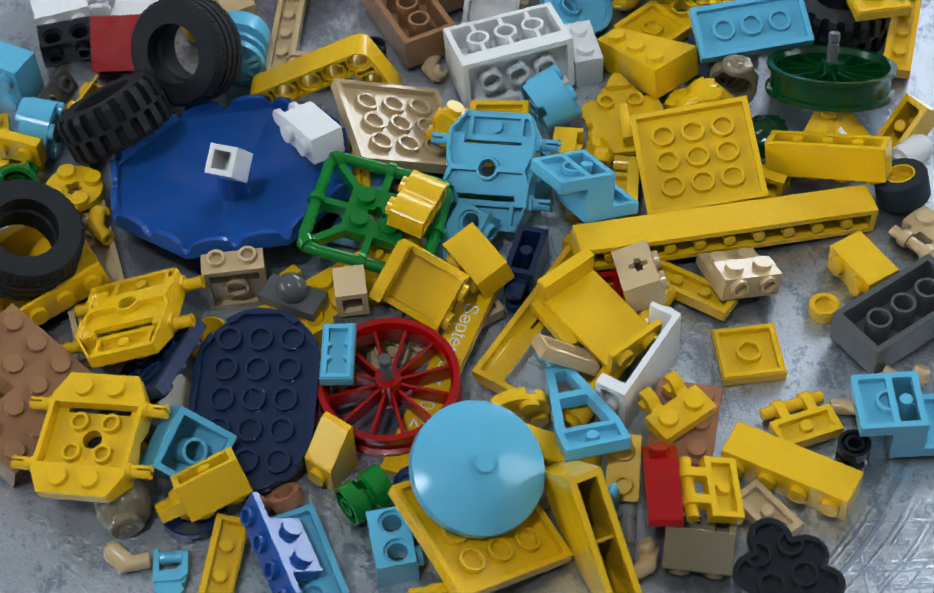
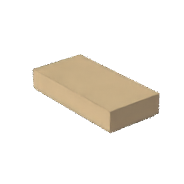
M539 333L535 334L531 341L533 348L542 360L596 376L600 369V365L595 357L585 348Z

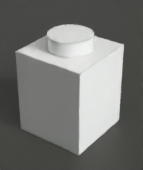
M211 143L204 172L218 178L247 183L253 153L238 147Z

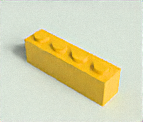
M772 130L765 141L766 169L787 175L788 178L803 177L810 181L834 179L840 183L850 181H864L871 185L886 183L892 171V137Z
M740 421L737 422L721 450V457L735 458L738 478L749 482L757 479L769 491L785 496L794 503L804 504L816 509L827 517H835L845 521L860 492L864 472Z

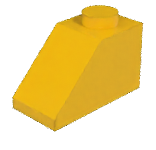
M906 93L876 136L892 137V148L911 135L923 134L927 137L934 127V109L921 99Z
M327 411L322 415L304 457L307 476L315 485L319 487L325 486L334 492V489L340 486L358 466L353 427Z

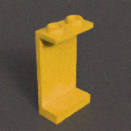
M586 247L537 280L536 298L612 374L619 368L624 369L635 360L636 356L650 349L661 333L662 322L656 319L648 325L593 270L595 255Z

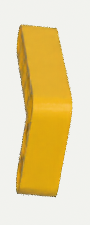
M354 34L255 75L251 81L250 95H264L269 101H275L277 97L296 100L330 86L334 78L348 79L355 76L358 81L402 85V78L369 36Z

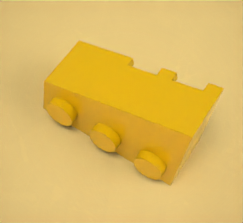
M620 27L610 30L597 39L603 55V69L611 74L615 72L621 73L630 85L655 99L662 97L699 74L696 45Z

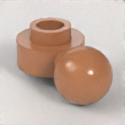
M295 482L279 486L267 498L259 495L268 515L270 510H274L275 513H284L299 508L304 500V494L298 483Z

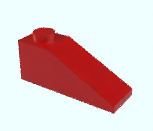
M655 442L649 446H642V487L649 527L684 526L679 464L675 445Z

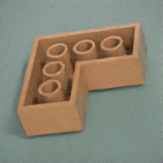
M362 0V4L405 66L411 68L424 63L431 56L438 55L441 57L445 55L443 28L456 25L447 13L464 7V0Z
M12 303L0 313V392L4 395L0 399V476L14 488L30 471L13 470L10 466V461L13 460L12 456L31 457L34 455L47 410H31L29 408V401H32L30 397L52 396L53 392L71 372H92Z

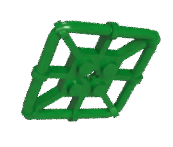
M338 150L329 153V157L321 169L316 186L309 193L307 199L309 205L298 232L297 246L300 251L350 266L363 264L365 270L381 273L386 262L369 258L368 255L371 246L393 251L397 242L402 240L404 232L387 225L388 214L385 213V208L390 197L397 196V194L390 193L394 178L402 180L404 176L409 177L413 170L397 166L398 163L392 161L388 164ZM347 165L385 175L381 190L360 185ZM334 170L351 192L349 202L329 198L325 195ZM429 175L448 184L443 204L435 215L433 223L429 225L423 235L424 238H427L425 250L436 256L439 242L445 237L446 228L444 226L453 200L454 186L449 180ZM320 209L343 215L340 225L314 235L311 234ZM372 214H378L382 217L375 221L372 219ZM341 238L363 243L359 254L328 247L325 244Z

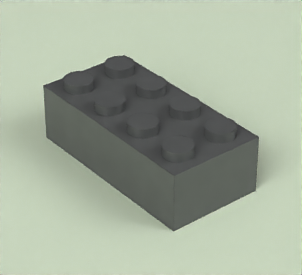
M929 253L833 312L829 337L869 374L882 372L886 365H893L934 338V258Z

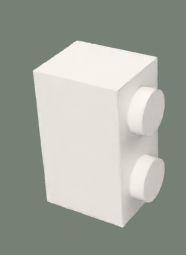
M590 20L564 24L573 38L575 87L602 83L603 55Z

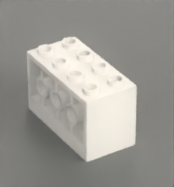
M551 2L443 28L448 76L464 107L469 110L471 100H516L523 98L519 85L554 64L557 65L564 79H562L564 85H575L573 38Z

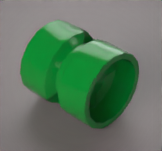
M372 465L359 473L357 481L349 479L334 489V496L340 509L354 526H359L367 521L366 511L388 508L394 504L388 495L392 483L384 471L377 465Z

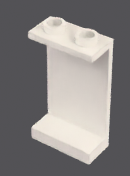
M652 301L649 307V324L659 319L662 322L661 333L627 382L624 383L601 373L595 383L596 393L620 417L626 430L640 411L637 402L642 399L638 396V393L648 386L654 390L658 379H662L679 354L681 313L669 306H663ZM595 414V421L601 422L600 418Z

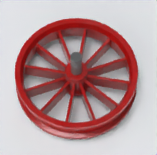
M405 318L370 320L356 326L355 364L369 376L354 373L353 385L359 386V388L329 395L330 385L321 386L319 381L317 395L323 415L327 411L341 419L334 411V407L364 400L346 417L341 419L353 426L379 404L370 433L353 428L356 451L377 457L409 454L412 443L423 425L405 432L398 407L403 404L425 424L432 416L410 397L442 403L441 409L462 401V383L458 359L448 341L436 330L423 323ZM401 340L393 365L391 356L388 353H382L379 342ZM409 342L426 347L400 369ZM375 343L379 355V369L377 370L356 351ZM435 354L445 364V366L415 373ZM451 378L449 392L419 386ZM386 408H394L400 429L399 434L378 435Z

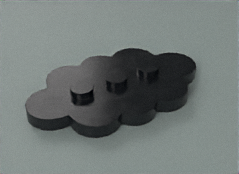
M770 517L757 520L748 529L746 539L748 553L742 555L736 561L732 575L734 585L740 593H845V577L839 570L828 565L830 557L828 547L821 539L808 534L793 537L785 523Z

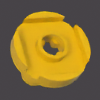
M68 163L58 167L57 172L46 182V185L57 189L66 198L71 200V203L75 205L79 212L87 209L90 211L94 206L100 205L105 197L101 173L90 167L73 166ZM80 189V191L73 192V194H70L71 190Z
M525 387L513 388L503 391L490 399L491 403L510 410L524 423L542 428L550 422L549 399L547 394L541 389L535 388V394L527 393Z

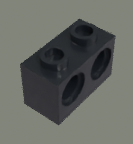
M89 16L37 26L39 46L45 68L91 59Z

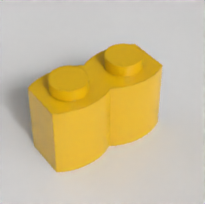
M413 170L409 177L404 176L397 190L398 195L396 197L391 196L386 205L385 213L388 214L387 225L421 239L443 204L448 184L417 170Z

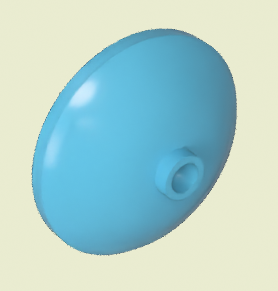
M540 0L541 4L551 2L563 24L590 20L594 34L600 33L607 27L613 14L611 0Z

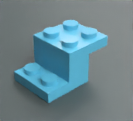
M585 149L531 158L530 170L555 189L554 198L582 222H599L600 220L610 218L620 219L626 215L638 213L639 202L615 184L616 173Z
M917 371L850 375L849 387L860 437L884 436L889 458L934 456V394H922Z

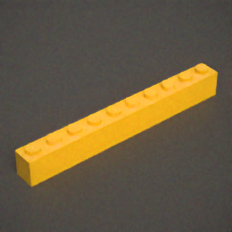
M864 184L572 225L570 247L573 256L587 247L595 255L593 270L598 271L616 268L611 251L647 240L651 252L657 250L660 261L696 257L698 254L713 251L759 248L849 235L859 230L862 233L874 230L879 209L867 185Z

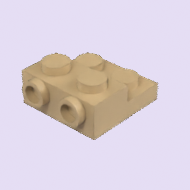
M243 246L237 251L229 252L214 249L207 254L200 255L201 275L204 276L206 281L205 292L210 310L262 304L258 302L257 295L268 280L263 248Z
M754 248L698 254L696 259L697 267L721 301L778 294L783 273L769 255L759 256Z

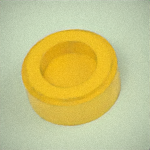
M825 292L813 295L808 304L810 318L822 324L831 323L833 312L840 309L838 298Z

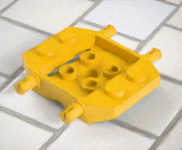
M172 267L92 288L87 303L77 304L74 307L77 318L84 316L79 323L75 335L76 341L61 343V346L70 354L84 353L92 368L105 365L113 366L123 361L136 358L144 359L150 355L158 354L174 336L175 332L179 329L195 326L196 320L193 313L180 316L185 294L192 290L205 288V278L203 275L186 279L185 275L180 274L178 268ZM138 327L137 329L123 332L126 328ZM108 333L107 336L97 338V335Z
M71 372L53 392L52 396L30 397L32 401H29V408L31 410H47L34 455L31 457L13 455L10 466L13 470L20 469L31 472L35 492L40 498L110 503L131 489L135 479H153L154 467L152 465H139L140 444L148 434L152 418L169 419L170 416L168 414L171 413L169 405L150 403L144 383L139 376ZM83 408L132 413L131 416L90 414L82 411L73 412V409ZM102 437L99 445L94 448H87L89 441L93 438Z

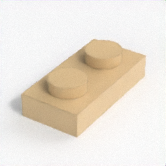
M755 479L741 489L745 518L751 524L761 518L770 517L785 523L793 537L803 531L804 523L759 480Z

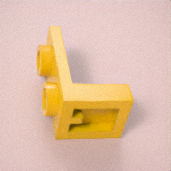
M629 434L631 437V449L607 453L606 484L612 486L613 483H616L618 485L621 502H638L642 435Z

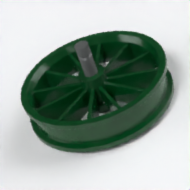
M829 31L828 45L813 44L771 53L767 58L770 77L765 82V91L777 101L808 110L842 113L869 111L884 107L893 101L895 91L891 86V80L897 74V65L891 59L881 54L855 47L840 46L841 32Z

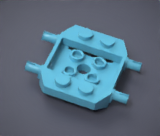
M466 110L449 128V133H432L434 137L431 138L432 144L447 145V168L443 180H449L454 186L453 200L447 216L448 220L459 199L469 202L501 220L497 233L516 234L519 224L525 225L534 211H553L551 207L554 206L553 199L535 198L537 175L530 170L531 158L540 157V152L542 153L543 151L559 153L561 150V140L543 139L531 114ZM488 162H494L496 165L495 172L489 177L483 176V166ZM458 195L512 197L514 202L458 198ZM478 218L473 222L476 227L479 225Z

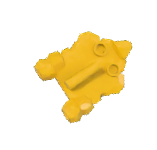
M615 72L611 74L605 88H602L596 96V100H590L580 107L583 113L580 117L589 130V140L586 141L585 149L608 168L611 166L615 154L623 156L636 155L629 116L663 110L664 107L660 100L649 95L643 96L639 90L630 85L621 73Z

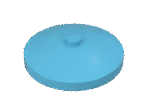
M467 400L442 408L420 428L410 450L409 478L418 503L435 523L456 535L474 539H486L503 535L525 521L534 511L541 498L545 482V464L540 445L530 428L517 415L495 403Z

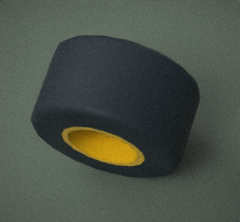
M911 158L892 160V171L886 183L874 185L878 204L889 212L903 213L913 211L927 203L931 196L927 167L922 162Z

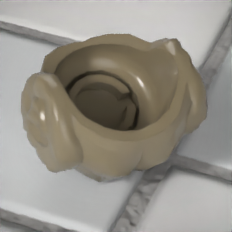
M730 54L722 61H717L713 65L709 78H715V81L734 97L747 95L748 104L753 100L757 93L759 76L755 72L750 58L743 55Z
M135 479L131 489L110 503L94 502V508L99 523L108 530L112 537L118 539L128 538L137 535L144 528L145 522L150 518L153 511V499L148 484L143 479Z

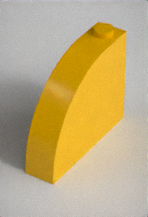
M563 460L545 467L544 489L563 540L574 554L572 560L591 593H642L601 467L578 460Z

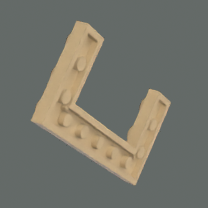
M278 0L264 71L310 53L298 51L308 0Z

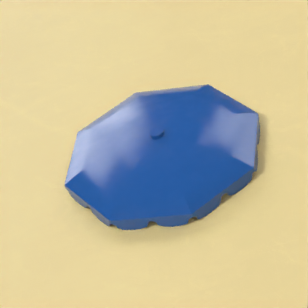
M255 94L235 98L227 108L222 107L216 101H206L184 108L183 113L178 115L172 111L170 119L163 123V126L156 129L147 138L145 137L134 146L132 145L125 151L117 153L115 160H111L112 188L110 201L113 224L185 259L198 258L200 255L207 254L214 249L229 252L237 251L243 246L269 248L290 245L298 238V232L309 205L307 202L309 193L314 190L326 160L314 165L305 156H301L293 145L286 143L282 138L280 127L274 121L272 114L273 110L278 108L284 112L288 111V104L294 102L291 99L277 97L275 101H269L266 96ZM327 114L328 116H330L334 121H336V122L340 125V122H339L336 118H334V117H332L331 115ZM342 128L344 153H349L345 128ZM211 143L238 147L253 153L247 183L218 178L204 172ZM347 165L349 170L352 172L351 166ZM334 170L325 195L329 198L344 201L351 195V192ZM320 209L315 223L329 212Z

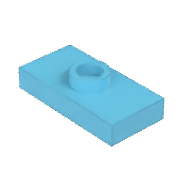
M356 323L323 324L319 375L321 386L354 384Z

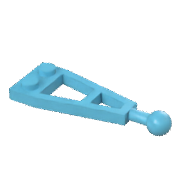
M535 351L537 361L544 366H548V368H545V382L554 436L565 461L580 460L586 457L631 449V437L620 417L574 369L540 359ZM566 381L573 388L571 391L558 393L557 383ZM587 404L601 420V422L565 428L562 409Z

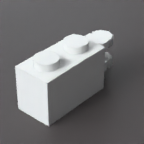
M30 0L37 26L86 16H109L112 11L108 0Z
M295 101L289 103V110L286 112L280 108L273 110L274 121L280 127V133L284 141L293 145L301 156H305L314 165L326 160L329 157V153L333 151H345L342 126L312 101L302 105L297 104Z

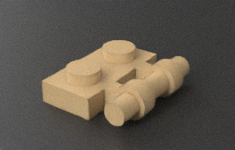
M925 205L915 209L903 219L902 227L894 225L890 229L889 235L895 238L896 243L902 248H909L918 254L919 259L928 253L934 258V211Z

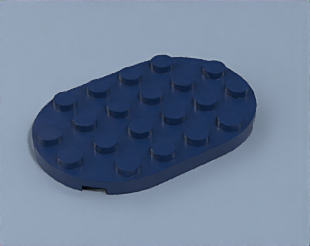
M255 308L234 314L225 319L227 322L213 334L211 332L208 334L195 358L188 409L237 436L232 450L253 492H258L259 494L271 491L285 484L305 464L304 457L317 429L319 411L317 395L321 361L319 345L312 332L297 317L272 308Z

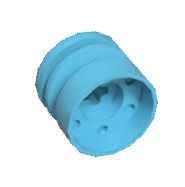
M229 11L227 13L237 27L242 46L241 68L233 85H250L255 75L264 72L271 32L268 25L260 17L245 11Z

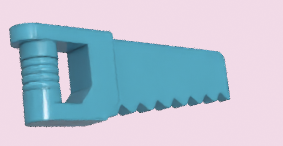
M154 549L152 577L155 587L154 593H185L184 586L190 580L189 549L161 552V549ZM181 564L176 569L161 570V565Z

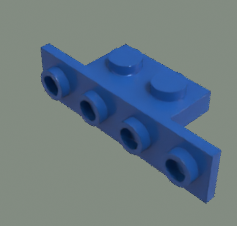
M252 492L239 515L241 524L245 527L251 541L252 550L256 553L263 569V576L268 581L272 593H302L297 581L318 580L323 570L300 518H269L259 493Z

